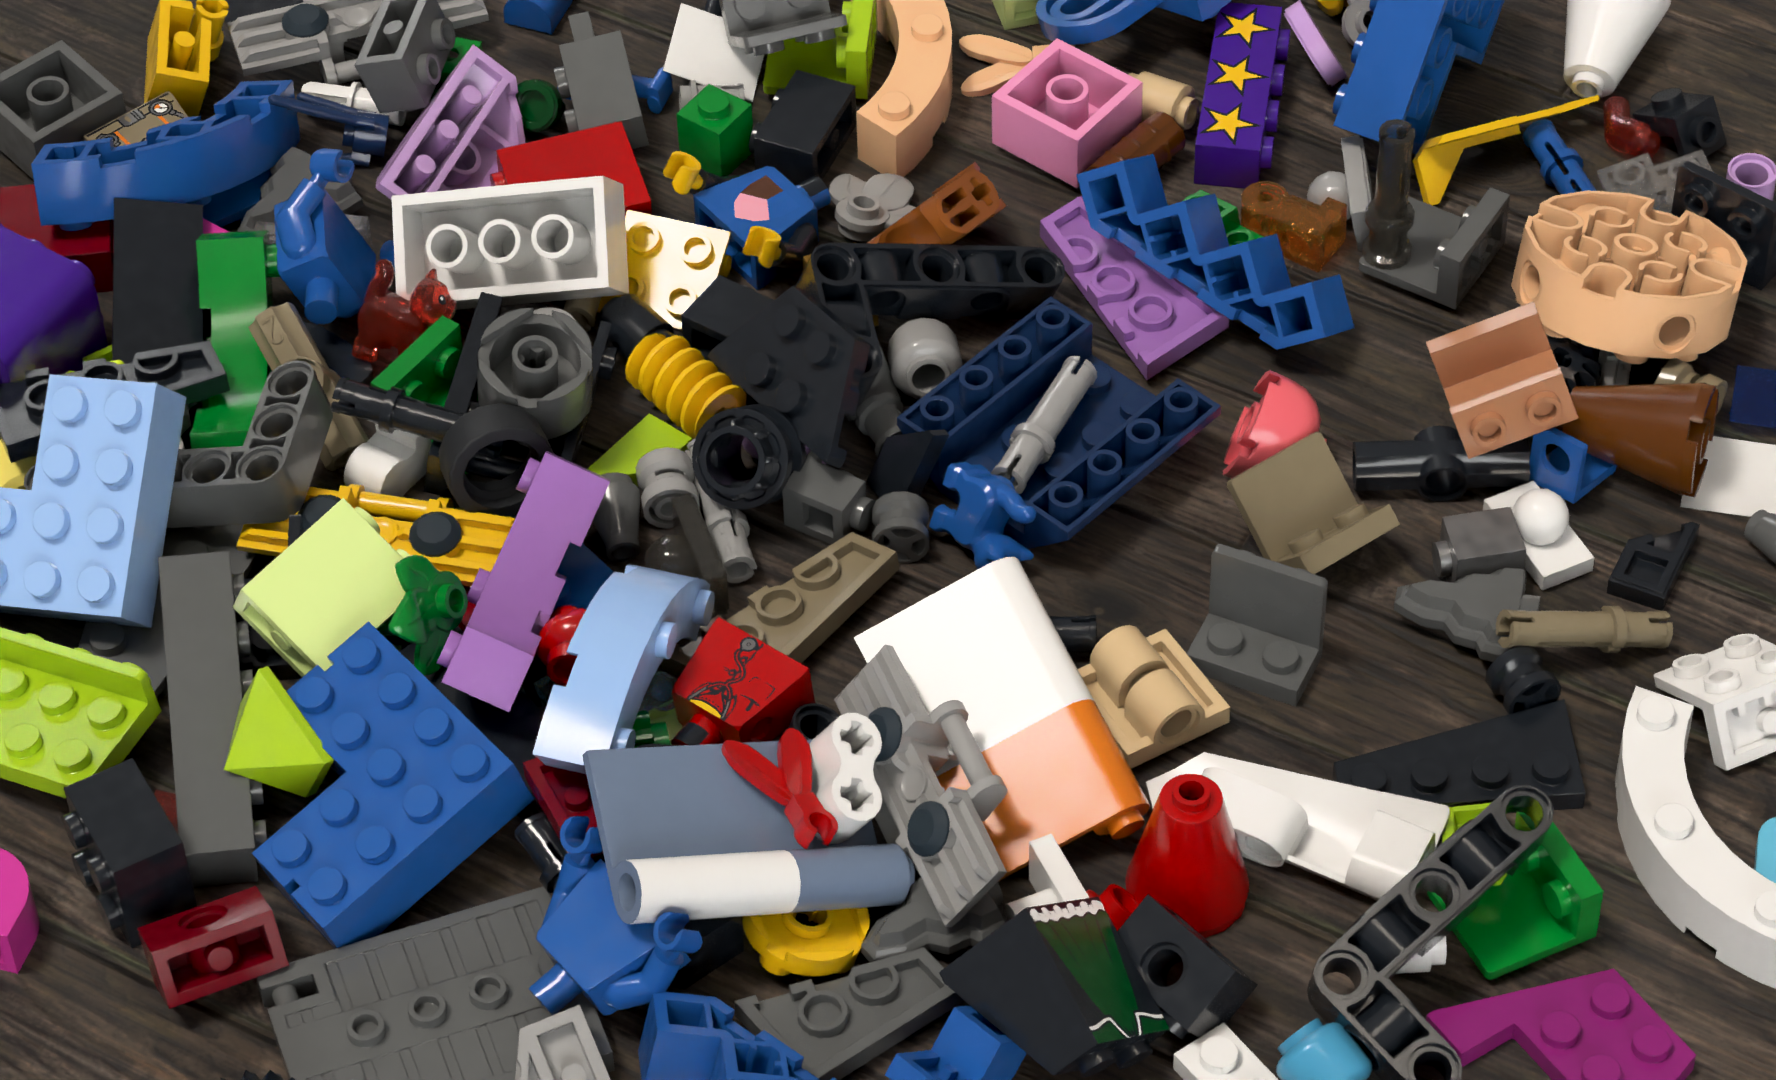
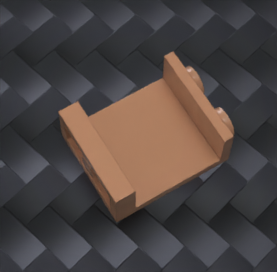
M1534 301L1426 342L1468 459L1579 418Z

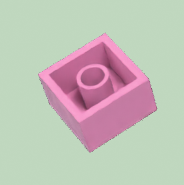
M1057 38L992 95V143L1078 188L1079 183L1076 174L1086 170L1098 157L1103 156L1106 150L1109 151L1113 144L1118 143L1123 136L1125 137L1130 133V130L1135 129L1139 123H1142L1143 82Z

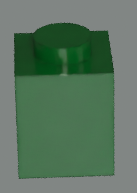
M708 84L676 114L679 151L695 157L700 162L701 169L720 177L729 176L752 154L749 151V141L753 130L752 104Z

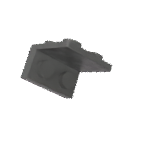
M719 0L728 44L744 48L745 54L754 53V56L784 50L783 40L795 38L796 42L805 41V44L836 38L834 28L848 25L846 14L831 12L828 0Z
M1490 187L1477 206L1469 205L1462 217L1408 197L1359 259V270L1456 309L1505 243L1510 195Z
M1217 544L1211 556L1209 613L1186 654L1206 677L1296 707L1322 658L1328 581L1304 569L1293 568L1265 559L1249 551Z

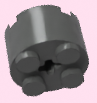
M520 308L498 317L484 331L478 351L477 382L480 407L498 403L519 406L536 418L548 440L570 432L581 423L592 407L593 355L591 341L586 331L570 316L552 310L551 316L533 314V308ZM516 441L518 444L528 447L526 443Z

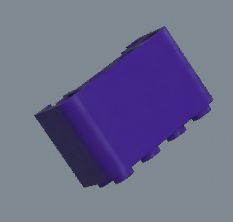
M1 223L0 384L25 380V371L49 367L51 375L64 374L68 371H82V358L108 346L103 324L104 319L94 286V275L82 262L70 260L46 248L36 239H27L5 228Z

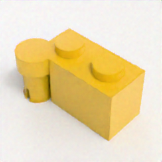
M159 0L148 36L144 103L169 91L176 98L188 117L199 115L209 84L210 62L218 57L224 40V34L221 29L229 12V5L226 0H196L195 10L191 1Z

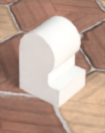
M375 423L376 433L366 443L359 445L349 457L344 471L345 485H363L366 492L402 497L426 474L428 454L432 445L431 439L400 430H394L390 434L379 430L378 424Z

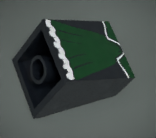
M1099 897L1027 907L939 972L944 984L1053 1076L1079 1070L1083 1077H1088L1106 1069L1113 1063H1116L1120 1070L1131 1067L1151 1055L1153 1050L1150 1043L1170 1030Z

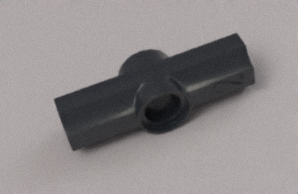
M1438 425L1428 427L1420 431L1414 437V440L1353 442V487L1356 491L1418 489L1419 494L1423 498L1441 503L1461 497L1467 491V488L1517 487L1528 483L1530 478L1528 438L1468 459L1458 430L1449 426Z

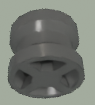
M906 491L891 492L875 501L872 507V523L875 526L872 533V541L897 551L899 564H909L924 557L930 548L929 531L926 528L929 524V506L926 501L917 494Z

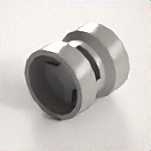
M666 447L650 451L640 458L636 465L638 487L643 492L641 502L645 519L656 527L667 529L680 527L694 519L700 510L697 488L693 484L694 471L692 461L687 453L680 449Z

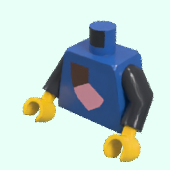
M675 151L671 154L663 170L666 178L673 179L672 187L678 194L686 195L690 192L693 195L695 224L731 232L725 255L732 257L731 267L757 291L765 287L785 270L798 272L804 269L803 256L812 254L819 241L817 211L829 205L831 201L829 190L821 178L812 176L795 186L775 167L769 166L744 175L720 177L701 169V164L695 157L681 151Z

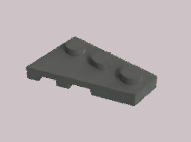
M923 947L852 967L849 976L814 986L812 979L789 985V993L762 1001H758L756 995L734 1001L735 1016L749 1032L756 1036L765 1030L804 1057L803 1069L820 1080H830L832 1078L840 1080L963 1003V999L944 984L939 974L944 969L943 966Z

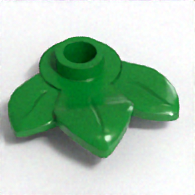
M410 555L395 564L396 574L406 593L392 617L389 631L408 642L416 644L414 653L415 667L424 676L437 672L442 667L436 663L451 630L453 631L463 619L467 610L468 597L460 579L454 573L438 571L424 556Z

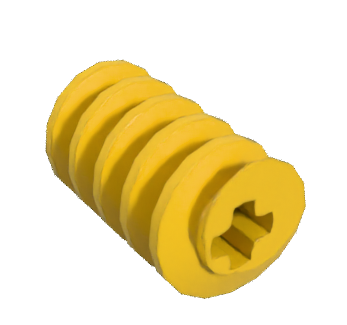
M660 333L645 336L635 346L628 358L625 374L631 386L640 390L648 401L653 402L660 412L666 414L676 426L681 427L686 435L693 439L696 438L705 422L715 414L746 405L747 394L739 385H733L727 374L718 372V368L712 361L704 360L702 353L696 348H691V345L683 336L674 335L667 338L664 334Z

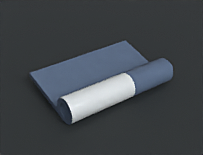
M808 739L807 742L810 744L813 739ZM779 741L744 743L761 753L778 767L777 746ZM723 744L587 750L582 755L617 914L626 924L655 923L658 917L666 912L688 914L689 920L896 906L903 903L910 886L915 881V870L912 860L899 845L894 843L877 844L872 820L848 840L840 844H829L826 846L822 844L823 841L815 836L807 850L801 847L795 840L794 828L784 813L786 806L779 804L740 776L723 756L721 750Z

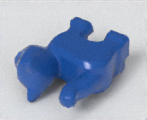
M968 462L951 463L947 468L942 485L951 490L958 491L960 497L957 510L950 509L945 504L937 506L934 509L929 527L935 532L949 533L959 545L971 550L974 554L977 570L1005 557H1016L1020 562L1032 560L1034 554L1010 536L1004 535L1003 532L1009 517L1021 524L1033 522L1036 519L1035 509L1025 504L1012 482L1007 478L991 474L988 469L980 464L971 465Z

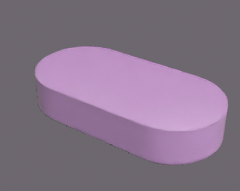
M1299 0L1284 10L1285 13H1283L1327 85L1333 86L1346 78L1345 70L1302 2Z

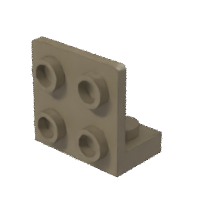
M1320 432L1307 435L1227 482V488L1262 556L1265 559L1293 568L1304 569L1314 575L1400 525L1390 504L1368 510L1364 502L1357 503Z

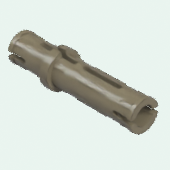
M1603 606L1601 608L1602 611H1525L1503 609L1497 617L1496 636L1509 635V637H1500L1498 640L1502 648L1518 646L1598 647L1605 653H1618L1621 651L1620 648L1624 647L1665 649L1672 640L1673 623H1659V621H1668L1671 618L1667 611L1632 612L1624 611L1620 606Z

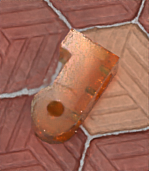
M1259 181L1250 184L1241 194V226L1264 237L1277 234L1283 257L1319 273L1346 241L1347 204L1327 197L1321 205H1318L1293 194L1289 195L1283 186L1270 181Z

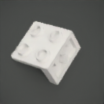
M1740 634L1726 639L1723 647L1706 654H1689L1679 657L1673 661L1672 667L1654 674L1657 688L1703 710L1714 765L1728 771L1776 751L1775 644L1761 639L1755 634Z

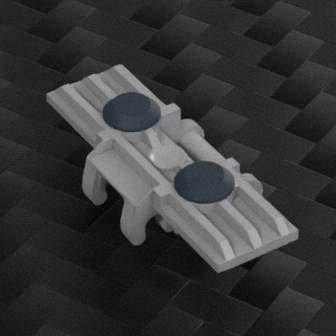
M303 0V3L246 15L238 17L235 21L228 22V30L243 75L248 76L309 62H319L320 72L326 84L339 85L361 79L354 66L357 58L345 61L344 42H347V39L368 35L382 0ZM437 0L445 18L450 19L454 29L489 21L488 12L483 0Z
M885 644L840 692L834 701L841 715L845 713H859L866 716L875 724L880 732L882 746L880 754L875 759L873 773L875 781L881 790L882 804L875 819L887 844L894 843L899 845L912 860V863L915 864L944 925L952 927L1007 873L982 822L989 817L1007 794V788L1000 776L992 774L966 723L969 714L963 702L959 700L946 701L937 706L928 715L894 647ZM949 743L971 785L967 790L949 787L945 791L935 775L951 756L947 749Z

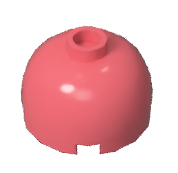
M1271 370L1264 373L1253 390L1263 395L1259 403L1255 401L1250 408L1244 407L1225 454L1224 463L1228 466L1223 470V475L1233 478L1307 435L1319 432L1321 423L1320 412L1315 399L1306 388Z

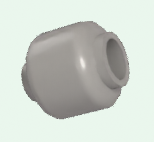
M918 318L907 321L896 329L889 340L887 357L893 382L903 395L914 400L921 399L963 366L956 335L945 323L936 319Z

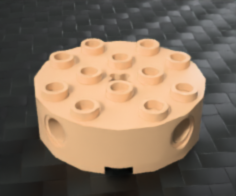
M1587 190L1552 196L1540 203L1539 211L1536 215L1528 216L1511 287L1520 306L1534 301L1546 335L1555 338H1569L1584 346L1613 352L1616 358L1630 364H1642L1648 358H1677L1684 362H1691L1698 358V354L1706 353L1727 339L1747 259L1734 238L1709 219L1686 210L1679 218L1673 214L1653 209L1655 199L1631 193Z

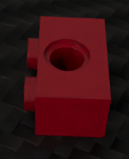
M256 886L137 928L154 984L169 1009L289 966L273 911Z

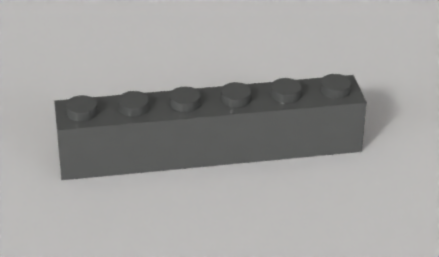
M230 551L158 557L178 835L183 842L193 887L258 881L257 861L252 852L267 840L265 819L253 820L252 806L264 805L262 783L224 770L239 706L253 680L252 669L240 670L239 657L251 656L248 622H236L235 609L233 608L240 590L245 586L244 573L232 574Z

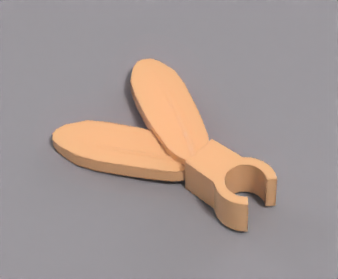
M982 34L963 36L959 39V46L964 53L975 59L993 63V65L970 75L962 83L961 93L968 97H977L998 91L1049 45L1032 46L1031 51L1027 47L993 36Z

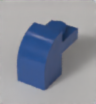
M959 1006L953 1008L931 1050L896 1053L885 1076L890 1080H1012L1027 1053L972 1006Z

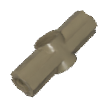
M286 302L282 305L271 306L255 316L254 322L248 328L271 370L273 371L286 362L305 361L312 366L330 405L333 401L339 402V400L332 397L340 376L328 367L296 307L292 303ZM333 412V418L320 454V459L326 469L334 471L345 467L353 451L359 445L369 440L356 417Z

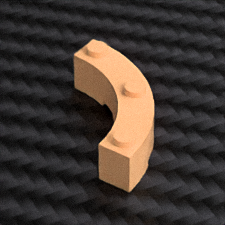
M877 0L878 31L887 42H892L897 56L892 70L882 87L865 105L856 111L858 159L881 174L890 173L905 177L930 151L933 146V136L941 123H945L948 117L953 82L952 28L949 12L944 0Z

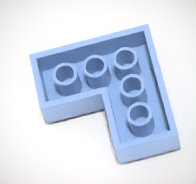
M49 374L32 490L0 487V613L152 627L159 581L158 557H162L186 403L185 396L157 383Z

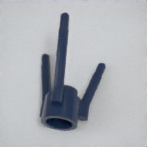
M302 92L297 94V99L275 94L268 97V102L271 105L345 124L342 146L352 147V152L343 153L340 157L342 160H351L354 165L369 167L370 155L384 157L390 115L359 110Z

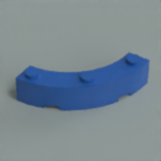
M293 80L240 82L230 94L214 104L215 115L204 121H201V116L186 117L149 129L146 133V141L114 147L112 137L81 142L45 144L31 163L41 226L59 225L60 229L65 231H78L90 227L92 222L113 219L114 197L206 205L211 201L212 195L231 189L269 170L276 165L278 160L291 147H296L300 141L297 112L271 105L268 102V97L272 94L295 99Z

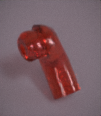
M1619 96L1608 98L1603 104L1604 138L1609 147L1624 154H1637L1642 159L1653 157L1661 145L1659 134L1652 131L1645 122L1630 118V104L1627 99Z

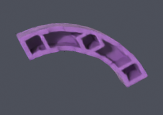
M548 451L545 452L541 462L530 457L516 487V490L525 493L526 496L492 571L489 572L479 568L467 595L468 602L476 606L464 633L461 635L451 630L436 663L447 668L442 683L502 710L510 711L541 640V636H538L539 632L549 620L565 584L566 576L557 573L560 563L570 542L581 547L609 486L610 479Z

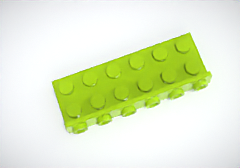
M0 627V778L66 798L64 787L122 763L160 714L161 708L152 688L150 677L142 668L133 663H119L93 655L83 648L72 649L46 641L36 634H22Z

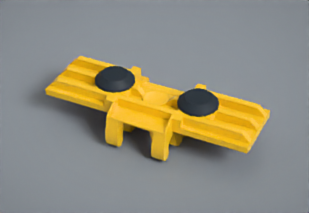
M350 484L349 486L340 485L339 491L309 487L305 502L296 513L302 516L305 532L344 498L353 508L360 507L372 515L380 528V535L395 550L402 549L410 555L424 556L438 571L452 572L460 579L462 585L470 587L479 568L489 572L492 571L515 520L512 517L479 512L470 513L466 510L453 509V500L450 498L439 497L437 500H418L366 492L363 485ZM289 518L276 523L244 524L236 545L237 550L279 556L288 548Z

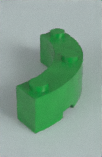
M269 230L202 234L196 240L200 309L211 308V336H207L206 341H210L227 374L230 391L209 397L202 401L203 408H197L193 428L190 432L191 449L243 446L265 381L272 372L248 328L254 322L255 316L273 306L272 277H280L277 270L276 244H270Z

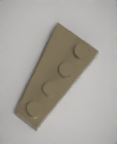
M851 532L793 568L794 578L788 582L770 588L766 585L748 596L749 606L725 621L797 662L802 663L900 569L897 551ZM717 615L709 621L707 626L701 625L699 628L701 636L696 641L693 640L683 647L676 643L671 658H664L661 662L662 669L679 677L713 622L718 617H722Z

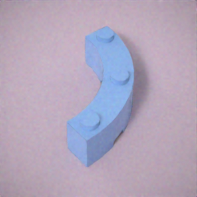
M630 564L626 565L624 573L615 571L611 574L590 602L571 639L566 652L569 655L577 656L566 687L553 685L540 725L533 755L547 766L586 774L582 755L587 750L634 748L636 733L632 728L643 698L659 665L664 658H671L675 645L679 640L684 638L696 641L700 625L707 626L711 619L715 595L713 591H709L710 584L704 579Z

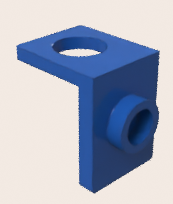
M1556 428L1533 435L1529 458V481L1534 480L1538 486L1554 491L1563 499L1573 504L1613 474L1617 466L1588 454V445ZM1547 444L1558 446L1546 456Z

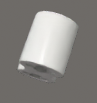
M845 713L839 716L809 744L812 754L813 792L824 809L831 813L838 823V830L830 844H840L848 840L871 821L881 809V790L875 781L873 773L875 759L881 751V736L875 724L859 713ZM817 832L815 836H816L819 840L823 841V840H822V837H821L820 834Z

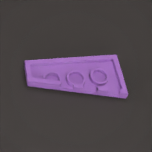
M1082 196L1077 197L1040 220L1041 239L1050 251L1061 259L1067 274L1146 380L1229 328V318L1197 298V292L1177 279H1168L1136 258V252L1115 238L1107 239L1092 229Z

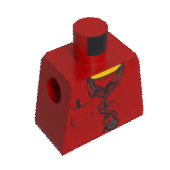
M718 617L674 684L672 690L677 720L683 728L671 740V744H723L726 740H735L741 743L772 741L788 728L797 708L804 704L815 703L810 669Z

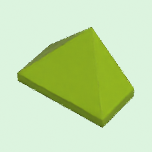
M269 666L260 668L240 703L224 770L303 797L316 794L334 760L323 749L322 741Z

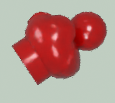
M563 605L555 609L538 635L541 636L537 647L538 656L547 667L549 678L562 686H566L577 656L569 655L566 651L581 618L587 610L572 605Z

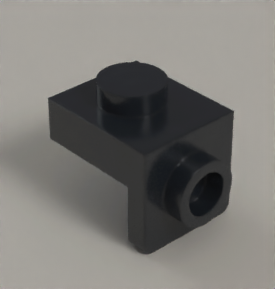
M1669 88L1654 94L1651 97V103L1632 114L1638 133L1673 137L1681 164L1684 161H1690L1695 164L1726 144V137L1714 96L1685 93L1680 88Z

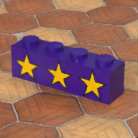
M1229 2L1217 14L1195 143L1194 184L1258 190L1261 168L1271 169L1274 137L1266 136L1267 132H1277L1280 100H1272V96L1283 95L1285 65L1277 63L1278 60L1288 61L1291 29H1281L1282 7Z

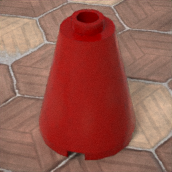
M1182 774L1170 779L1162 787L1127 869L1125 884L1126 890L1135 897L1139 904L1149 894L1174 910L1204 938L1225 931L1241 917L1249 892V877L1221 789L1214 781L1203 775Z

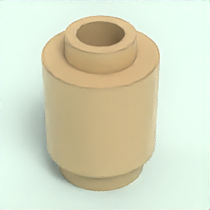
M1143 71L1139 75L1135 73L1128 74L1143 82L1142 122L1154 112L1159 111L1172 116L1183 131L1193 126L1199 112V101L1195 98V91L1192 86L1147 71Z

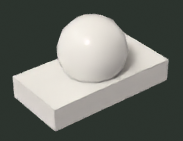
M1533 480L1484 499L1483 511L1511 507L1526 547L1524 568L1542 591L1593 571L1594 556L1569 526V511L1566 502L1554 491L1540 489Z

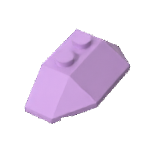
M473 44L432 97L428 107L423 109L377 177L375 188L391 200L393 195L491 186L490 174L498 172L496 150L526 143L522 115L516 98L518 93L516 76Z

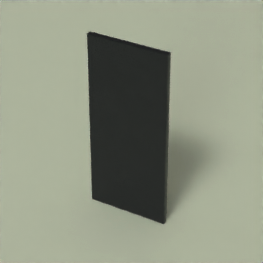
M114 197L112 361L122 360L124 363H131L137 352L203 342V309H200L196 250V240L203 234V205Z

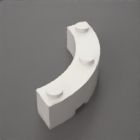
M1636 686L1627 708L1615 778L1618 829L1626 854L1638 879L1648 894L1677 928L1685 933L1687 928L1690 929L1697 937L1716 949L1715 958L1725 965L1755 981L1776 989V883L1749 867L1722 842L1703 817L1693 797L1687 779L1684 756L1687 749L1694 705Z

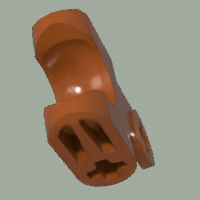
M974 162L933 191V195L867 243L953 244L996 215L1007 205L1002 198L999 199L998 192L987 176L979 172L981 169Z

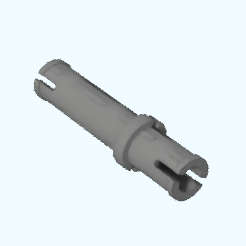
M1070 356L1066 358L1061 370L1028 420L1020 423L1013 430L1009 440L1010 447L998 465L993 468L991 474L1003 476L1009 481L1012 476L1015 478L1013 486L1018 494L1024 491L1028 480L1038 465L1044 464L1050 459L1055 451L1053 450L1055 448V439L1089 387L1097 379V371L1094 365L1087 359H1085L1077 374H1074L1073 371L1080 362L1081 357Z
M695 439L687 444L688 450H685L691 461ZM694 473V484L697 488L699 501L705 516L702 530L707 544L714 548L721 578L729 583L746 581L754 575L753 569L757 568L747 540L750 527L746 515L739 509L725 507L711 499L699 485Z

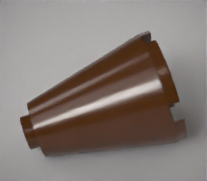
M1706 383L1575 386L1572 389L1570 396L1579 418L1554 428L1588 445L1587 453L1681 496L1696 497L1708 459H1704L1708 441L1713 440L1719 399V391L1716 389V386Z

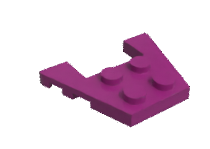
M1614 968L1434 1010L1426 1015V1021L1456 1051L1461 1059L1462 1067L1510 1039H1514L1551 1080H1685L1693 1071L1696 1054Z

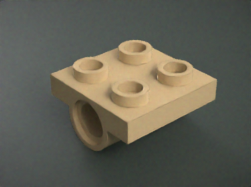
M1125 625L1107 633L1095 645L1090 656V664L1078 669L1131 769L1230 721V706L1166 628L1145 638L1135 626Z

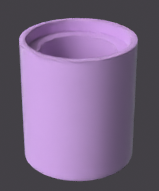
M1740 154L1729 162L1726 179L1773 201L1776 184V165L1772 160L1760 154Z

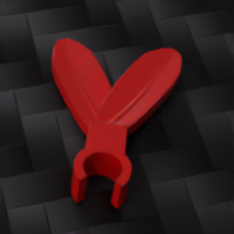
M788 728L781 736L777 746L778 767L747 744L735 740L724 741L721 750L728 764L760 791L779 804L786 806L784 813L794 828L795 840L801 847L807 850L817 832L822 837V844L826 846L830 844L838 830V823L835 817L824 809L814 792H811L812 754L809 743L799 730Z

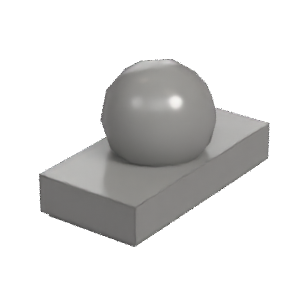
M1360 135L1341 138L1345 174L1327 171L1317 176L1309 185L1307 205L1314 217L1325 223L1340 224L1352 218L1358 252L1368 249L1378 236L1364 142Z

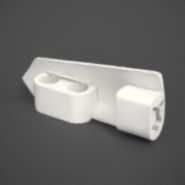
M1206 752L1146 782L1153 810L1162 787L1170 779L1182 774H1199L1208 777L1221 789L1242 857L1268 867L1276 868L1287 862L1377 901L1437 848L1450 818V809L1447 805L1357 787Z

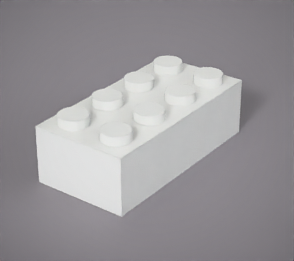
M593 176L391 196L396 302L398 307L419 313L454 310L456 305L457 309L476 308L481 292L503 297L502 305L629 294L624 186L622 183L608 177ZM439 295H444L446 298L445 305L439 303Z

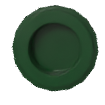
M540 79L526 80L517 85L518 93L516 98L522 115L524 131L531 133L543 132L554 127L560 120L562 112L566 109L558 89L550 82Z

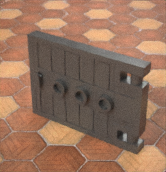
M543 886L292 961L289 962V966L256 977L264 1008L275 1005L267 1010L288 1079L293 1077L295 1080H515L519 1029L552 1016L528 989L555 965L536 940L537 932L542 927L551 901L550 893ZM581 992L558 1013L580 1004L607 1072L615 1071L613 1051L595 1006ZM312 993H317V994H314V995H311V996H307V997H304V998H301V999L299 998V997L306 996V995H309V994H312Z

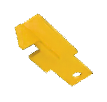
M1599 95L1425 140L1413 159L1423 202L1432 206L1440 203L1464 148L1521 134L1519 125L1548 118L1600 100Z

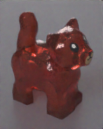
M387 259L377 261L375 265L376 275L368 285L364 303L358 314L359 333L355 338L352 349L354 357L373 363L378 359V349H391L392 346L398 350L399 356L442 315L449 319L453 318L456 313L457 302L451 298L447 286L437 279L436 269H431L424 279L415 286L411 293L410 301L388 291L395 274L392 262Z

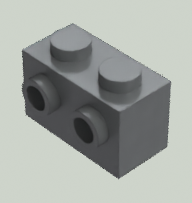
M382 0L354 65L379 113L409 112L428 107L434 89L440 81L441 72L448 55L454 47L456 38L453 24L450 19L445 18L437 0Z

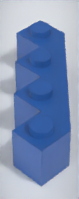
M1154 154L1123 160L1076 174L1092 229L1107 239L1115 238L1136 252V258L1168 279L1175 278L1198 293L1197 298L1230 320L1238 319L1260 334L1259 339L1276 350L1328 337L1354 328L1340 274L1292 287L1277 234L1229 246L1215 193L1168 205Z
M665 991L653 993L638 1048L641 1080L820 1079L802 1068L804 1060L802 1055L770 1033L763 1030L755 1036L733 1021L735 1010L717 997Z

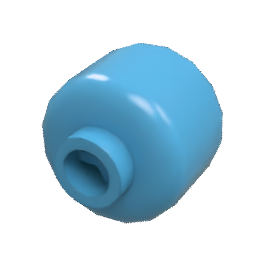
M1316 1018L1292 1034L1277 1048L1282 1055L1276 1066V1073L1280 1080H1367L1372 1072L1371 1060L1350 1032L1345 1031L1344 1026L1338 1022L1323 1025L1320 1019Z

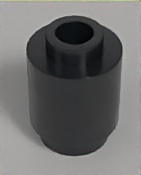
M626 294L621 297L612 298L603 306L599 314L598 329L601 321L612 323L608 345L618 348L617 352L627 361L635 346L645 336L654 333L664 334L667 338L674 336L673 326L635 294Z

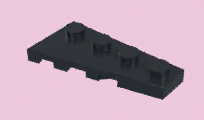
M210 341L137 352L133 362L119 365L106 361L105 358L82 361V371L58 374L63 376L157 383L185 396V405L202 402L209 397L230 391L227 374ZM49 367L25 371V380L0 384V440L11 463L37 456L50 374Z
M1565 699L1334 762L1332 778L1335 782L1443 804L1448 807L1492 803L1509 788L1522 784L1535 786L1545 792L1552 802L1553 810L1583 808L1586 794Z

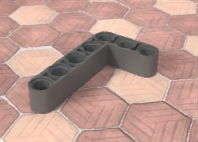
M305 361L286 362L269 374L243 446L178 449L167 528L276 523L288 519L289 515H295L301 509L333 418L331 405L310 364ZM35 465L25 475L24 486L26 490H32Z

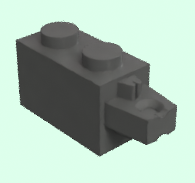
M589 11L568 16L574 42L559 45L564 66L554 68V73L561 99L569 97L572 99L574 109L564 111L569 133L622 121L632 149L649 145L621 30L595 36Z

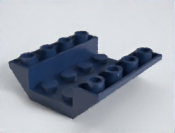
M1051 296L897 417V426L902 434L927 430L945 429L949 437L930 474V478L941 494L959 505L960 497L958 491L951 490L942 485L948 466L951 463L968 462L971 465L980 464L991 473L1010 447L1009 440L1013 430L1017 425L1028 420L1061 370L1066 358L1070 356L1081 357L1080 362L1073 371L1074 374H1077L1085 359L1094 365L1097 371V379L1089 387L1055 439V448L1053 449L1055 451L1046 463L1038 465L1028 480L1024 491L1019 494L1027 506H1032L1035 509L1036 519L1031 523L1021 524L1009 517L1004 527V535L1010 536L1027 549L1068 541L1221 414V406L1178 378L1155 396L1093 356V323ZM1012 476L1010 482L1013 484L1015 478Z

